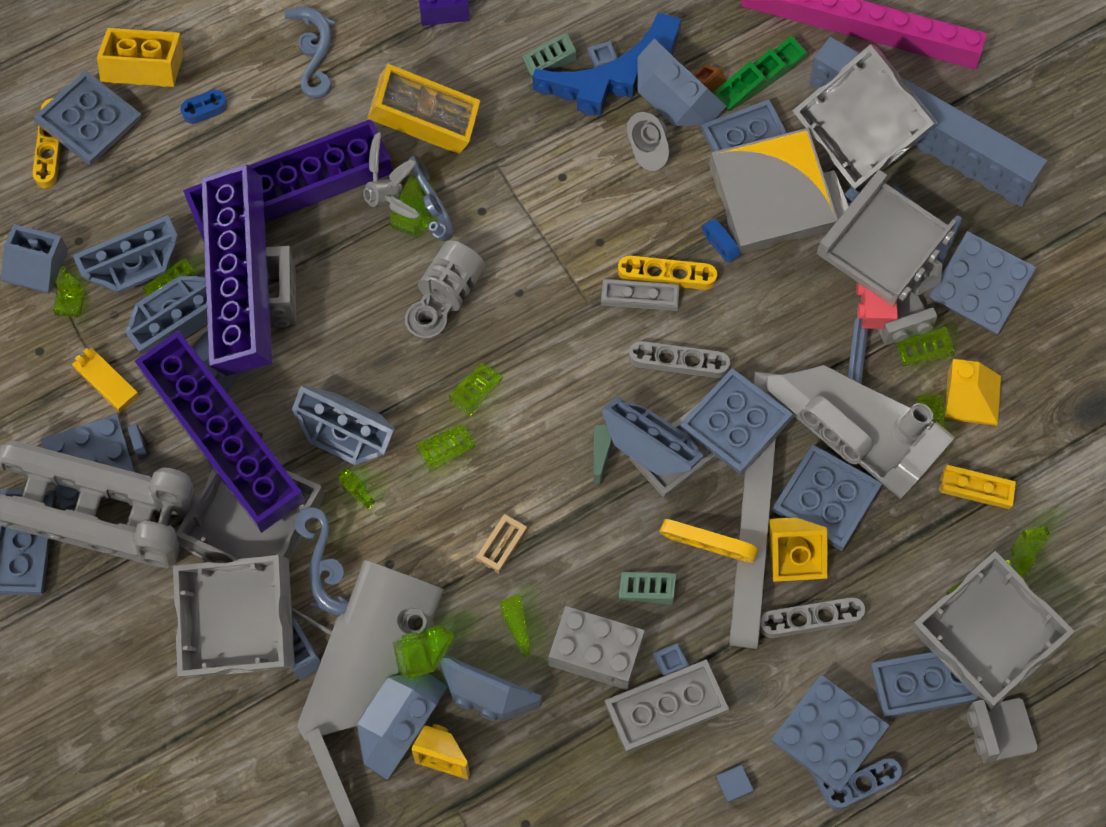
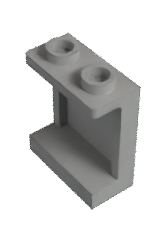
M290 246L266 247L267 270L270 280L279 279V297L269 298L270 325L287 327L291 324H296V269Z

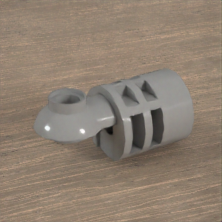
M447 240L444 242L431 265L428 266L425 274L418 282L419 290L424 295L421 301L412 304L405 315V325L414 336L425 339L439 335L445 328L447 315L450 310L458 311L464 299L467 298L470 290L474 287L486 267L483 259L474 250L457 241ZM427 319L432 321L429 324L421 323L423 320Z

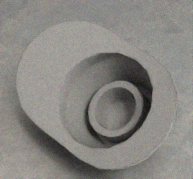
M638 112L634 114L628 121L627 134L635 158L644 169L649 171L659 170L668 161L670 153L666 125L651 113Z

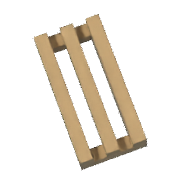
M504 514L476 556V561L484 563L486 567L494 569L499 574L527 532V526ZM506 524H510L511 526L490 558L485 557ZM517 528V534L515 535V537L503 553L498 563H495V560L497 559L502 549L504 548V546L514 533L515 529Z

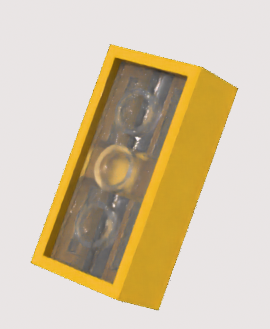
M387 64L379 76L367 119L460 154L470 141L480 100Z

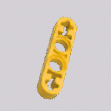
M54 98L46 100L42 104L41 109L44 108ZM38 126L32 173L36 184L40 188L47 189L54 186L58 179L62 143L53 136L46 137L44 135L45 130ZM50 149L54 151V155L48 159L41 157L45 150ZM44 166H46L49 175H47L45 179H42L41 177L45 175Z
M625 256L618 263V275L622 280L679 284V287L701 290L713 288L717 281L715 267L706 263L639 256ZM627 265H632L631 273L626 272ZM640 266H644L643 275L640 274ZM652 266H656L661 269L662 273L659 276H651L647 270ZM677 269H683L686 271L687 276L683 279H677L674 277L673 272ZM692 271H695L694 280H691ZM703 273H708V281L703 280Z
M664 519L659 533L668 539L747 563H754L759 551L757 547L747 542L670 519Z

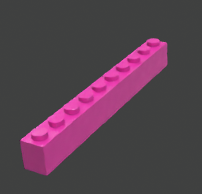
M742 0L741 6L972 69L977 68L987 33L863 0Z

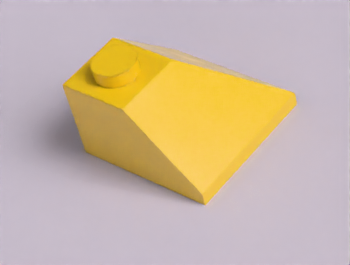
M953 359L948 370L944 419L997 426L1001 376L980 362Z
M796 517L769 519V549L773 582L827 579V527Z
M433 724L432 727L424 725L412 747L415 763L469 780L468 762L452 734L448 733V729Z

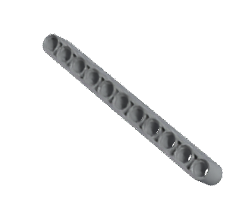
M754 372L753 384L769 395L766 388V377L781 374ZM776 438L745 471L739 540L754 545L759 551L754 563L737 560L729 646L757 649Z

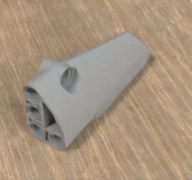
M825 365L799 372L766 377V388L769 395L790 411L842 458L852 464L859 463L899 499L910 490L955 438L938 422L934 423L932 421L933 413L925 404L917 403L910 408Z
M364 560L345 613L339 615L297 724L305 741H308L305 733L319 728L321 735L324 736L357 726V723L386 679L398 676L422 638L432 634L435 626L433 618L444 589ZM422 618L423 626L416 631L414 624L417 619Z

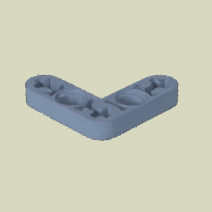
M887 758L854 773L840 792L845 794L843 803H840L839 800L833 801L834 790L831 787L826 789L825 786L827 784L811 772L810 774L826 804L833 810L841 811L896 784L901 777L902 769L897 761ZM884 766L888 769L893 768L895 770L892 775L893 779H890L889 776H884L878 781L881 785L877 786L875 777L884 771ZM858 778H867L871 782V789L867 792L858 790L856 787V780Z

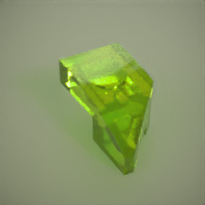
M61 266L56 282L58 292L53 307L54 315L80 317L84 292L81 289L80 282L76 278L74 279L64 266Z
M342 469L338 474L341 485L362 507L369 510L375 501L365 491L367 486L354 472Z

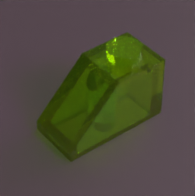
M410 175L398 199L416 210L420 216L415 219L408 218L392 210L390 222L393 229L420 238L422 231L428 229L431 217L415 176Z

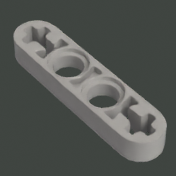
M644 341L634 343L629 350V360L632 365L638 368L712 378L724 377L730 368L729 357L719 351ZM639 350L644 351L642 359L637 358ZM652 351L656 352L655 361H651ZM662 353H670L673 355L674 360L670 363H663L660 361L659 356ZM689 356H695L699 359L700 363L695 367H690L685 363V359ZM704 358H707V367H706V368H703V366H704ZM716 361H721L722 366L720 369H715L714 364Z
M845 598L772 610L762 615L759 629L765 637L778 638L858 624L865 614V606L857 598ZM849 606H853L854 610H859L855 617H852L851 613H843L841 620H838V610L836 607H840L839 613L846 612ZM822 609H827L832 612L833 619L830 622H823L819 619L818 612ZM794 614H802L806 618V624L797 627L792 623L791 617ZM783 616H786L788 629H784L785 623L776 625L775 630H771L770 626H765L768 623V619H773L774 623H779L783 621Z
M319 728L305 733L344 827H360Z

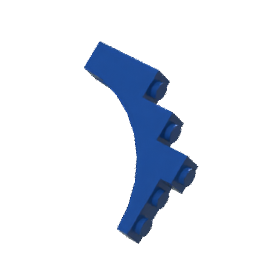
M657 13L651 28L638 44L621 57L599 67L576 72H552L535 69L532 77L533 90L544 95H555L567 101H577L578 111L586 115L601 116L609 92L619 97L633 98L638 83V56L654 38L673 55L680 34L681 18Z

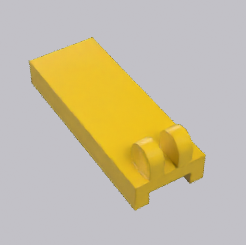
M86 348L82 351V356L78 355L75 357L76 361L72 364L74 369L119 413L139 397L138 392L93 348Z
M946 465L943 468L940 478L941 484L939 485L940 493L1005 509H1010L1013 506L1016 481L951 465Z

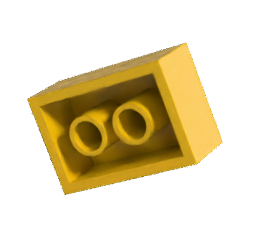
M107 28L97 56L100 82L174 87L183 59L181 34L177 32Z

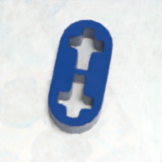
M211 90L185 100L181 104L180 110L185 122L195 124L222 114L227 109V101L223 92ZM216 99L219 104L214 105L212 101ZM194 108L196 113L191 114L189 109Z
M711 219L702 225L705 237L727 263L740 257L739 247L716 219Z

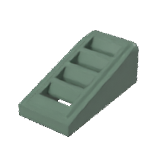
M565 33L523 55L522 60L532 78L535 69L551 71L575 62L576 49L568 34ZM552 52H556L557 56L553 57ZM546 55L548 61L545 62L542 56ZM537 59L540 66L536 67L533 60Z
M595 425L593 483L600 484L603 479L613 445L607 425Z
M621 572L619 599L673 605L676 574ZM629 580L634 581L633 592H627ZM639 581L645 582L644 593H638ZM650 582L656 583L655 593H649ZM661 584H666V593H660Z

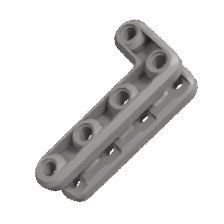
M7 441L0 445V469L3 471L6 469L28 478L22 497L14 495L10 497L0 494V526L155 567L169 568L176 563L180 547L175 530L172 526H168L171 514L184 518L196 500L192 481L186 473L164 467L155 471L152 477L17 441ZM49 484L67 486L80 492L74 511L51 508L43 503ZM101 498L108 500L112 498L127 502L130 506H133L127 525L121 523L116 525L101 521L98 517H95ZM153 512L161 513L158 523L151 522Z

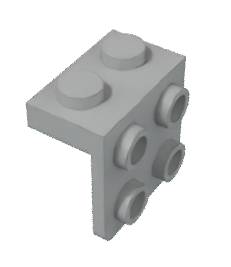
M910 291L904 301L900 299L897 301L898 319L886 323L884 329L877 330L885 346L898 343L909 337L925 334L933 330L937 314L934 308L925 310L919 296Z
M1016 698L1000 702L991 712L987 710L984 699L974 701L967 712L968 724L974 730L976 737L975 747L978 755H981L984 764L1031 754L1037 750V743L1022 699Z

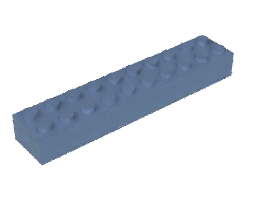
M829 37L814 57L809 84L815 90L826 85L839 74L845 65L860 53ZM903 78L939 123L938 126L919 140L915 146L922 152L938 158L944 165L952 166L959 170L965 177L983 184L986 189L1004 196L1010 203L1023 207L1038 185L1047 160Z

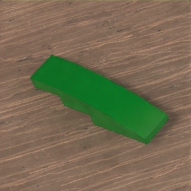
M790 36L776 49L772 50L770 48L754 63L749 61L714 91L713 94L727 106L726 109L728 111H731L777 81L806 58L808 54Z

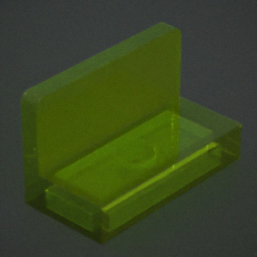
M1047 525L1021 531L1010 549L1018 573L1022 578H1026L1036 562L1034 554L1041 552L1050 537Z

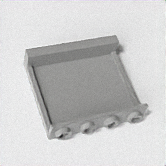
M878 170L822 239L816 254L894 306L899 299L902 301L906 299L912 290L909 286L913 281L917 283L926 272L925 265L928 262L934 263L941 252L939 247L942 244L947 246L955 235L952 229L956 221L953 219L949 225L945 224L885 183L887 174Z

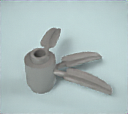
M381 132L374 136L371 144L369 170L373 172V181L366 184L363 191L364 199L371 207L390 204V209L394 212L415 219L420 216L419 213L400 201L403 194L400 182L410 173L416 162L413 160L404 162L389 175L390 179L378 180Z

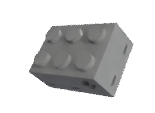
M565 606L548 657L549 666L628 690L644 641L645 630Z

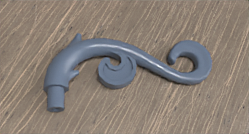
M296 6V9H285V19L297 18L298 21H305L307 25L311 22L316 25L320 32L318 44H312L317 42L318 39L311 32L302 34L298 44L303 54L314 56L303 73L301 89L310 98H322L331 89L329 77L322 72H316L315 78L321 81L318 87H310L308 79L329 50L332 37L329 25H335V21L328 19L311 7Z
M413 155L409 160L416 162L412 171L426 195L423 197L424 203L431 215L437 217L439 224L435 221L431 222L429 230L433 232L435 238L441 241L450 240L454 235L450 217L441 200L428 183L430 174L427 167L418 156Z
M307 507L296 515L294 527L301 536L313 539L316 534L307 530L306 523L311 518H316L321 523L320 536L309 566V585L312 595L316 600L311 602L310 606L339 616L345 613L349 600H345L342 596H338L339 600L330 597L322 585L321 573L325 570L328 571L330 575L325 579V582L334 585L340 583L343 579L344 569L335 559L322 560L329 533L328 518L322 510L316 507Z

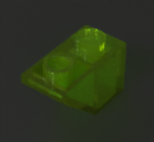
M436 625L427 628L425 633L419 635L417 633L405 634L401 636V640L392 642L399 674L407 679L434 672L454 638L453 631L442 625Z

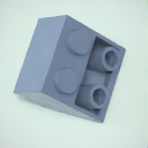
M13 224L4 245L1 281L50 294L68 252L62 237Z

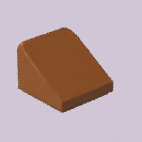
M706 64L694 74L712 93L726 82L721 69Z

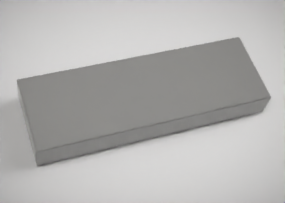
M603 279L601 306L678 311L679 284Z

